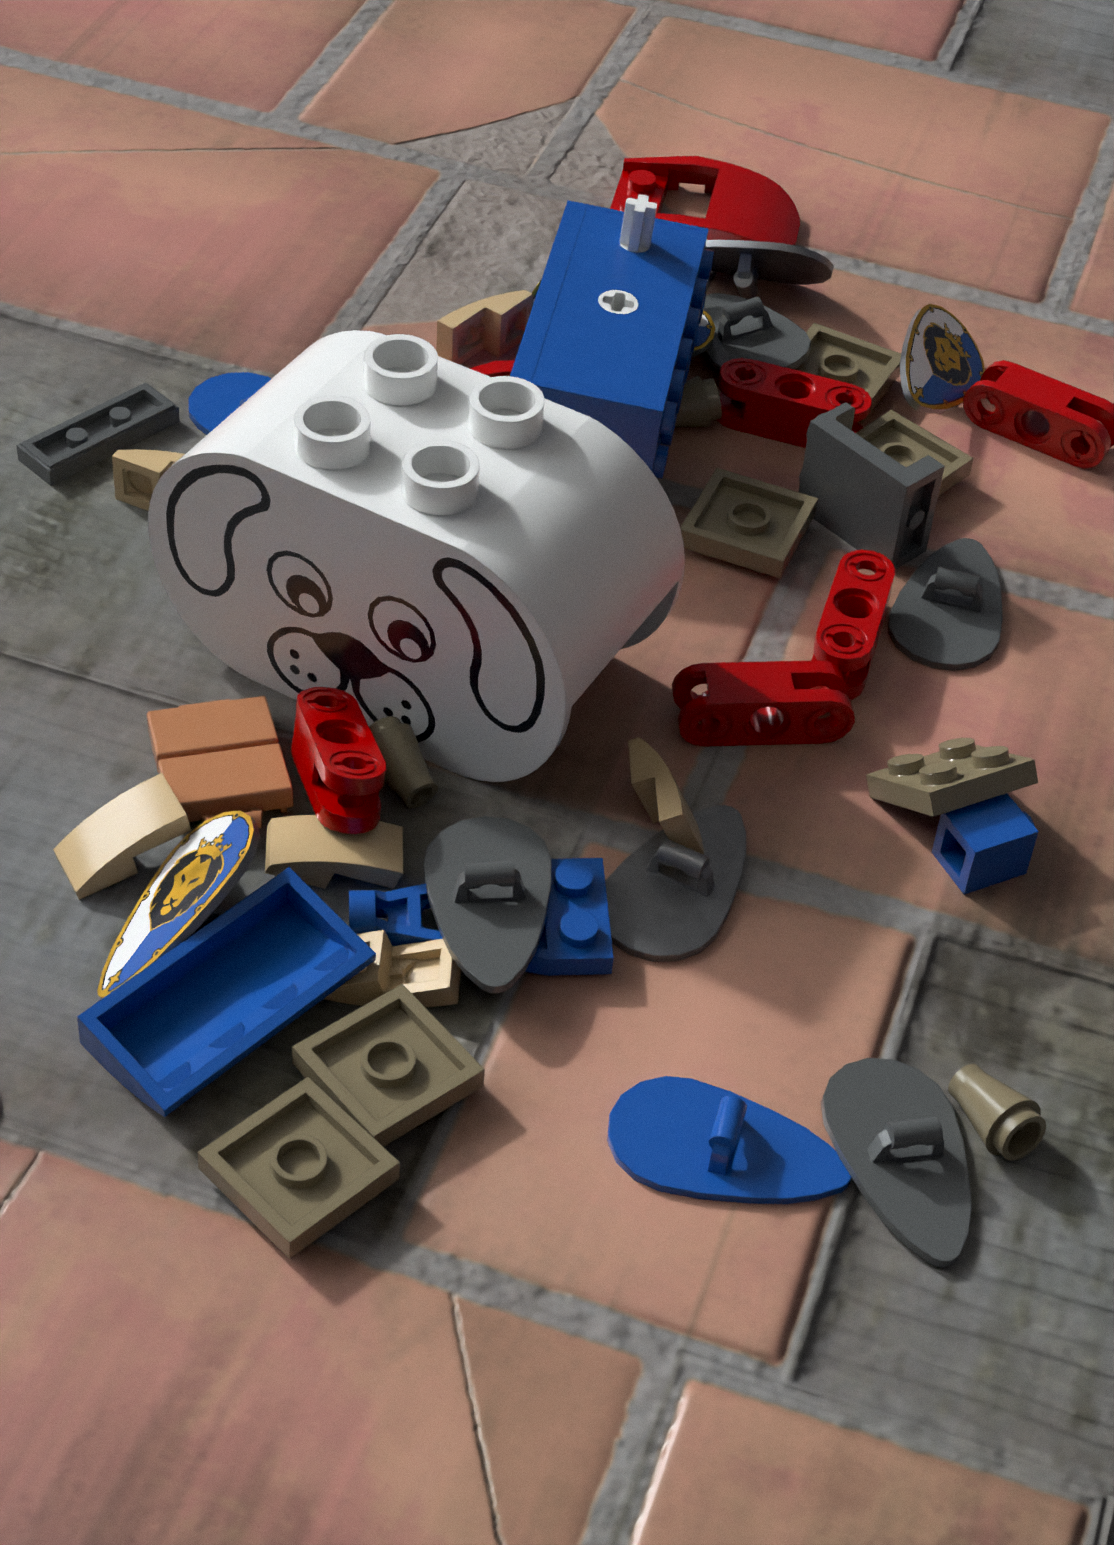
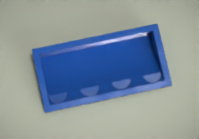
M288 867L78 1015L80 1043L127 1090L151 1109L166 1117L376 960V953Z

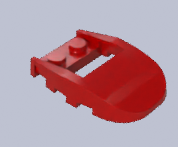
M700 156L624 159L623 171L610 209L624 212L627 198L638 199V195L641 194L649 196L648 202L657 203L655 218L708 228L707 240L762 241L796 246L800 228L798 210L787 192L768 177L735 164ZM680 183L705 185L704 193L712 194L706 217L699 218L681 214L661 213L667 190H678Z

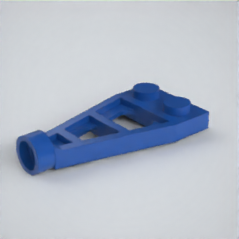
M603 858L551 859V894L545 925L537 951L525 972L546 976L612 974L614 957ZM426 883L387 892L349 890V927L356 934L385 930L392 946L443 939L439 930L425 928L421 923V913L431 908Z

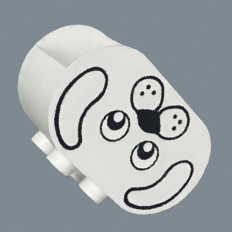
M353 330L334 333L317 340L167 469L154 488L148 512L150 546L163 586L174 607L190 630L222 662L247 678L297 700V695L301 691L308 688L331 687L343 690L357 700L368 726L385 717H397L401 723L409 724L413 728L425 760L464 777L488 782H505L524 777L537 770L547 761L559 746L566 732L572 705L620 649L640 643L659 628L677 602L684 577V543L681 529L669 498L646 463L617 434L590 416L545 399L542 391L527 380L511 376L489 377L439 357L436 349L429 342L419 337L405 334L384 335L372 331Z

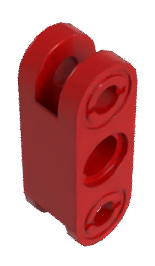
M737 358L725 362L720 368L718 386L721 390L719 396L722 416L717 421L732 430L806 448V433L811 420L843 403L849 404L850 402L852 403L851 406L855 408L851 431L856 433L863 428L857 422L866 419L870 414L872 398L863 388L850 383L754 359Z
M1002 360L988 366L981 377V381L973 384L963 397L965 413L975 425L1075 467L1085 469L1098 465L1107 455L1110 447L1114 445L1113 403L1014 362ZM981 399H987L996 409L993 412L986 410L981 403Z
M861 549L851 551L840 560L816 631L814 654L811 660L832 662L841 668L847 683V696L850 700L860 696L865 688L885 622L895 576V567L891 560L883 554L872 550ZM868 569L873 571L875 574L864 575L860 573L858 570ZM815 686L811 689H821L824 686Z
M828 661L699 663L682 669L674 677L671 684L674 702L681 708L678 715L680 735L685 741L696 746L823 744L843 738L851 731L855 723L853 706L847 696V683L844 673L838 665ZM699 684L707 685V691L702 692V695H697L696 692L691 690ZM815 686H824L821 689H811ZM830 712L831 714L827 718H818L819 716L825 715V713Z
M313 687L301 691L297 695L291 756L317 819L323 826L340 833L360 834L375 829L380 819L381 800L378 795L385 782L386 762L357 700L351 694L331 687Z

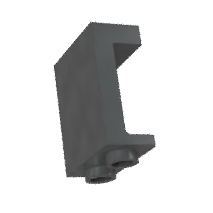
M843 403L810 421L806 433L807 444L803 468L799 475V493L818 498L814 520L856 550H872L883 554L891 560L895 569L927 550L945 466L927 455L910 466L904 467L851 431L855 408L848 403Z

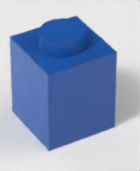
M1006 793L941 814L931 853L961 892L967 894L1026 874L1039 831L1035 828L1031 817L1025 811H1022L1009 794Z

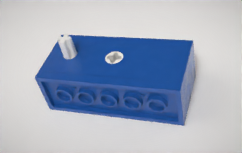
M639 194L638 199L627 198L624 212L568 200L510 376L533 383L542 391L545 399L590 416L602 423L639 455L656 478L663 479L669 446L672 443L684 385L687 381L698 328L702 319L706 299L705 291L713 263L714 251L705 249L709 229L655 218L657 203L648 202L649 196Z

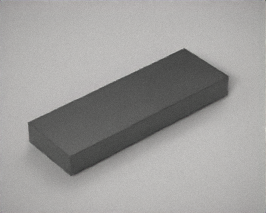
M143 383L16 445L18 460L52 486L112 456L117 450H124L180 422L179 407L149 384Z

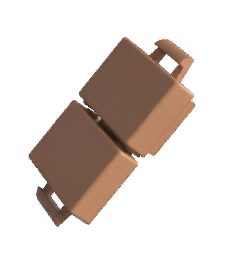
M265 696L180 705L177 708L147 712L148 733L157 772L164 775L187 814L189 822L201 820L203 823L223 812L242 811L251 816L257 822L258 828H261L263 811L280 809V812L283 813L287 812V808L293 807V787Z

